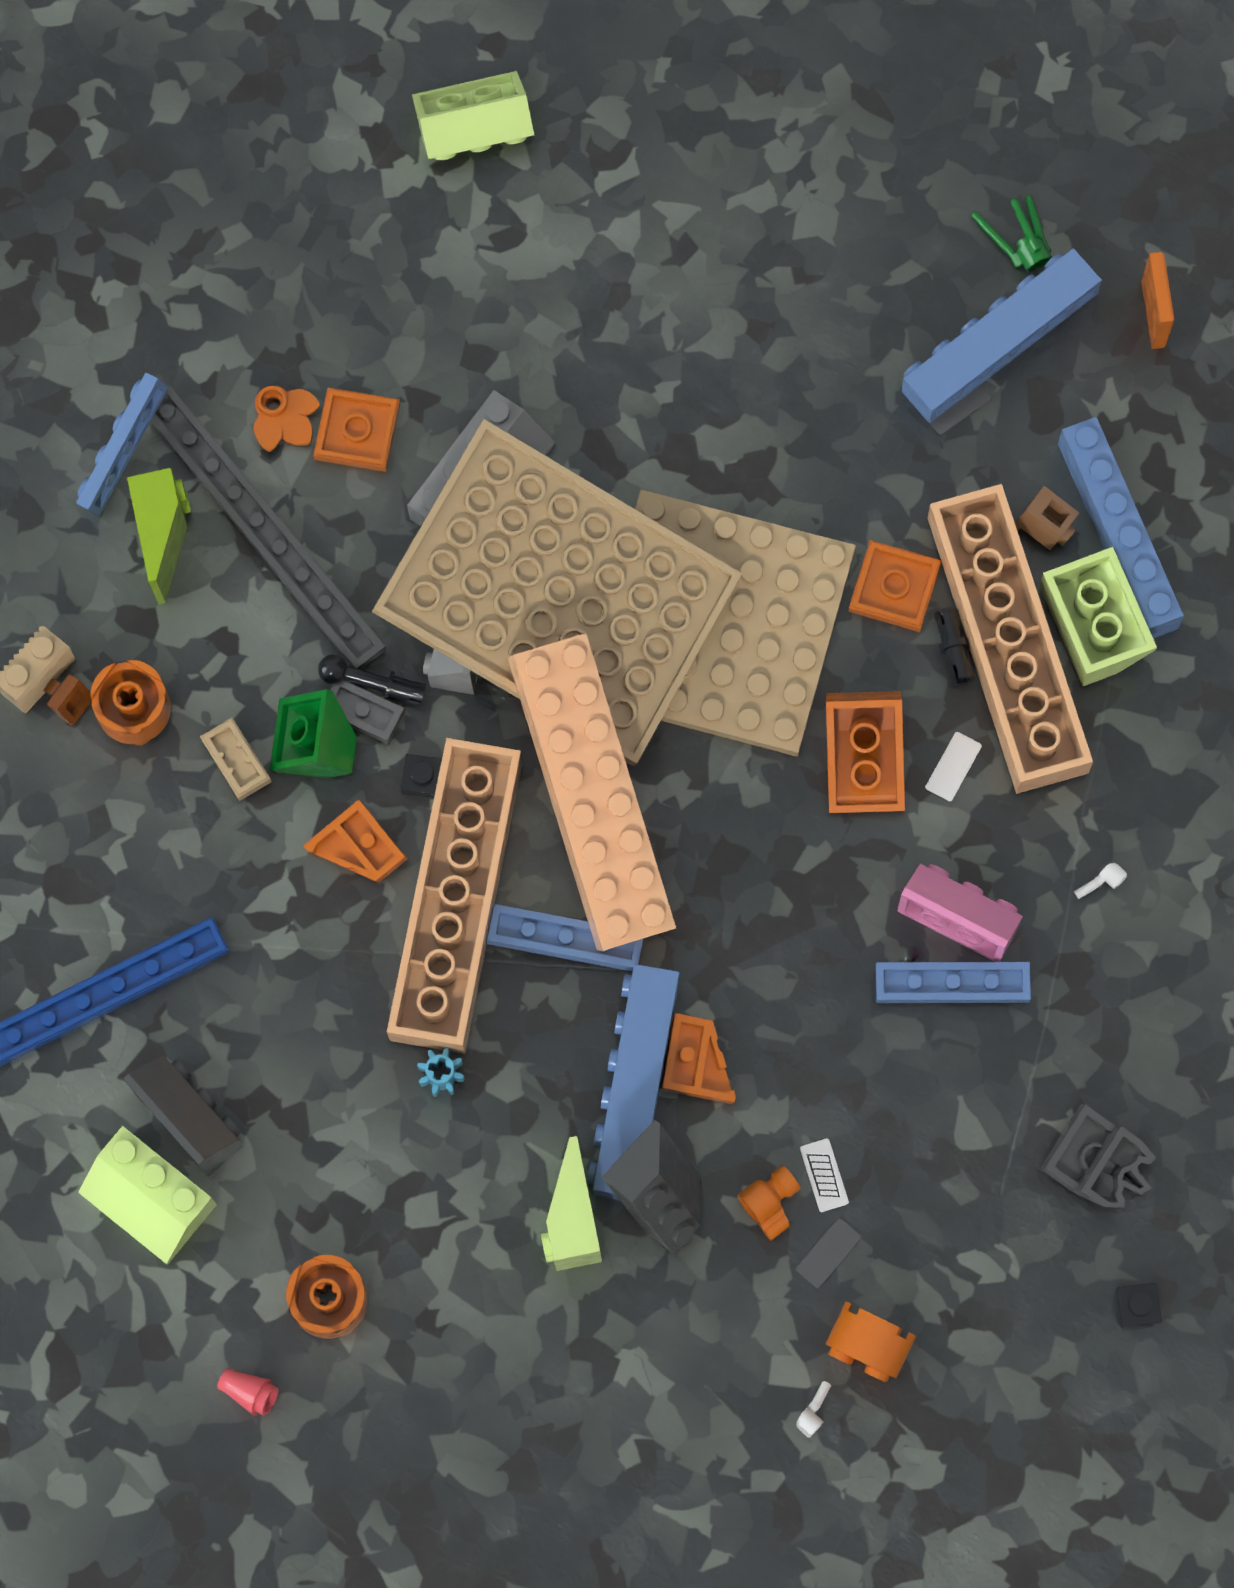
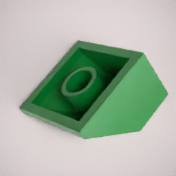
M325 689L279 699L269 771L325 778L352 774L357 737L333 691Z

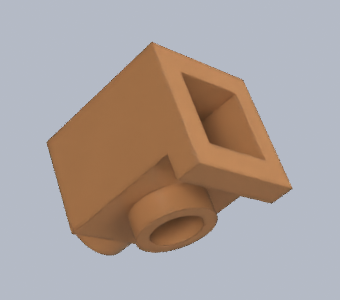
M1043 486L1017 519L1015 525L1017 531L1021 528L1047 549L1051 550L1056 543L1063 547L1073 535L1076 528L1071 524L1079 512L1047 487Z

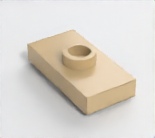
M232 717L200 736L239 801L272 782Z

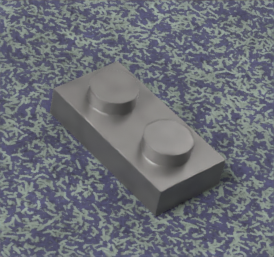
M343 680L338 684H333L331 691H333L351 727L389 745L405 714V709Z

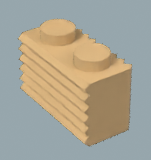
M39 626V632H34V637L29 638V643H24V648L19 649V654H14V660H9V665H4V671H0V693L26 714L45 693L43 690L50 680H57L76 659L70 647L45 626Z

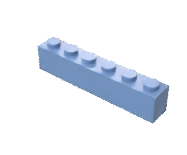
M1074 248L1064 256L1062 253H1058L1052 257L1045 265V270L1036 277L1033 274L1026 277L1017 286V292L1008 299L1005 296L1000 297L990 306L987 315L980 320L977 318L970 320L961 329V335L951 342L948 339L941 342L933 350L931 358L923 364L918 361L905 371L901 392L928 423L938 418L1098 295L1102 279Z
M1097 417L1062 429L1058 446L1103 549L1114 548L1152 637L1156 638L1179 629L1184 615Z
M634 964L632 975L625 974L621 997H627L628 999L625 1012L618 1011L614 1034L621 1035L618 1049L611 1048L608 1071L614 1072L611 1087L604 1086L601 1109H607L605 1124H597L594 1146L600 1147L598 1162H590L587 1184L593 1185V1196L619 1200L601 1177L655 1119L679 985L678 971Z

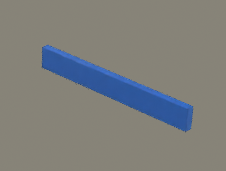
M210 917L1 1021L0 1067L230 953L214 918Z

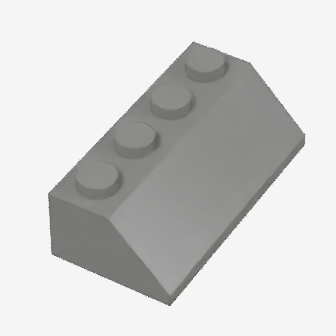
M493 390L407 504L410 520L421 527L483 419L545 456H548L556 442L524 409Z

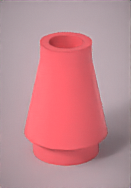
M230 1368L224 1370L217 1385L218 1390L225 1392L254 1416L258 1413L266 1416L273 1408L279 1393V1388L272 1385L271 1379L237 1372Z

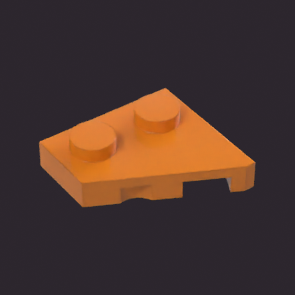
M357 800L303 845L307 851L377 883H380L408 859L361 800Z
M678 1013L673 1015L660 1090L727 1104L735 1103L736 1095L734 1090L731 1089L725 1070L727 1066L723 1053L718 1047V1036L713 1020Z

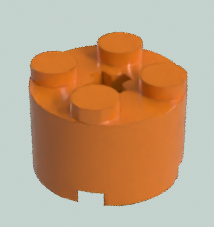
M127 660V662L108 665L96 676L91 687L93 712L105 733L118 742L144 745L159 735L169 721L172 702L168 691L157 671L144 662ZM135 699H137V702L134 705L129 704L126 707L124 704L127 700L133 702L135 701Z
M319 1255L306 1261L293 1271L286 1288V1301L291 1315L302 1329L318 1338L335 1339L349 1335L361 1323L368 1307V1291L359 1272L347 1260L335 1255ZM328 1288H332L336 1299L335 1301H329L327 1306H324V1303L318 1296L319 1294H326Z
M845 1301L825 1343L831 1347L828 1355L848 1365H852L854 1359L867 1365L864 1370L865 1373L887 1383L890 1376L897 1379L917 1336L909 1332L906 1339L900 1337L902 1328L859 1308L855 1315L851 1313L854 1305Z

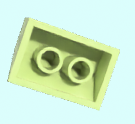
M517 71L412 94L428 159L447 160L453 158L459 152L467 150L482 152L488 150L494 144L502 142L517 144L525 141L526 137L534 135L527 96Z
M1113 547L1043 573L1039 585L1082 687L1121 672L1157 649Z
M124 1126L118 1130L98 1154L78 1191L80 1195L167 1265L217 1205L212 1197Z

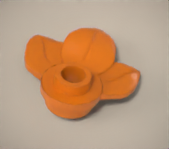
M268 386L260 390L256 395L254 403L258 417L253 426L255 437L260 446L267 452H271L281 440L294 446L309 445L312 440V427L307 416L314 413L320 407V403L315 396L303 389L286 391L279 386ZM275 400L280 403V406L275 410L267 408L270 401Z

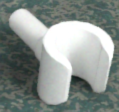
M1110 863L1095 879L1078 888L1074 893L1080 899L1100 887L1104 882L1108 883L1113 889H1116L1127 878V873L1118 864Z
M822 1381L812 1402L801 1413L796 1422L797 1428L808 1438L824 1423L815 1413L822 1405L831 1387V1384L826 1381Z

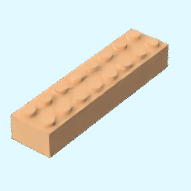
M1002 484L931 503L927 519L940 559L942 560L941 562L956 608L958 609V615L965 636L969 640V649L1016 794L1089 774L1093 760Z
M584 633L510 656L508 658L596 950L605 951L675 929L676 925L587 634Z
M446 738L387 1028L390 1041L438 1050L448 1048L449 1052L466 1053L487 947V937L523 765L520 750Z

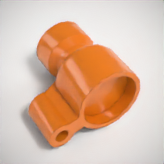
M781 1165L771 1173L768 1181H754L737 1194V1198L749 1216L762 1229L766 1237L772 1241L790 1227L782 1208L781 1200L784 1197H792L801 1190V1187L791 1172L784 1165Z

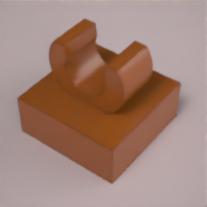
M68 674L62 684L55 679H51L43 690L52 696L47 705L64 722L71 726L75 725L91 703V692L79 679Z

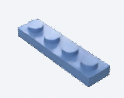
M145 372L142 380L140 379L134 384L130 393L131 401L125 412H121L117 416L113 424V434L108 444L103 445L98 451L95 459L96 466L90 477L84 479L79 487V498L76 504L99 517L169 388L161 380Z
M494 904L487 937V944L632 972L634 964H639L643 939L605 951H597L588 921Z
M876 962L875 965L876 1003H1030L1031 1000L1030 962Z

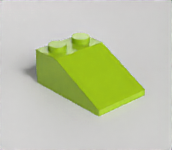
M171 468L127 477L148 582L158 604H163L167 601L188 527L185 514L191 513L190 501L187 491H185L182 478L176 480Z

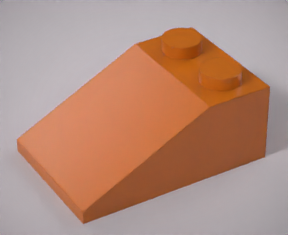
M902 691L826 693L829 813L905 811Z

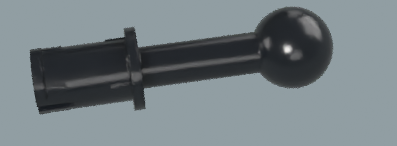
M335 654L325 656L318 665L320 678L328 684H338L343 680L385 692L384 699L386 700L389 697L417 707L421 705L427 685L395 676L394 671H391L390 677L387 678L347 666L346 661Z

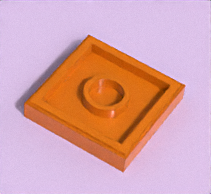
M1162 252L1149 253L1141 284L1151 348L1159 349L1165 348L1175 319L1165 256Z
M327 388L313 454L314 460L387 472L400 409V399Z
M870 540L848 612L920 632L942 560Z

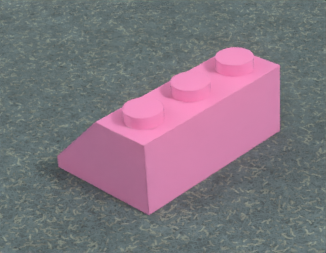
M920 864L901 894L897 912L995 962H1001L1023 918L1022 915L1017 913V907L1002 899H998L995 902L983 896L984 891L972 883L963 882V884H960L950 879V874L939 866L930 864L929 867Z

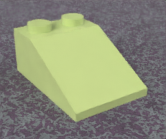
M577 1136L569 1137L546 1220L548 1233L541 1234L546 1262L554 1261L556 1271L602 1262Z

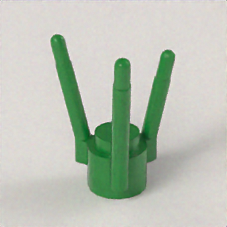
M1027 195L1025 200L1035 233H1033L1019 201L1016 198L1011 200V204L1025 234V237L1016 243L1018 247L1017 252L978 212H972V218L1011 258L1016 268L1024 266L1027 272H1031L1044 266L1052 258L1050 254L1052 250L1046 241L1031 195Z

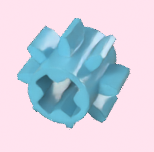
M448 1048L443 1050L442 1055H435L433 1051L428 1050L429 1060L427 1063L417 1064L421 1072H426V1076L419 1080L420 1086L423 1087L431 1084L434 1097H437L440 1090L446 1089L448 1093L453 1095L452 1085L455 1081L464 1082L465 1080L461 1073L455 1071V1069L463 1064L462 1059L456 1058L452 1061L449 1058L450 1052ZM441 1065H446L449 1075H442L441 1080H436L432 1070H439Z

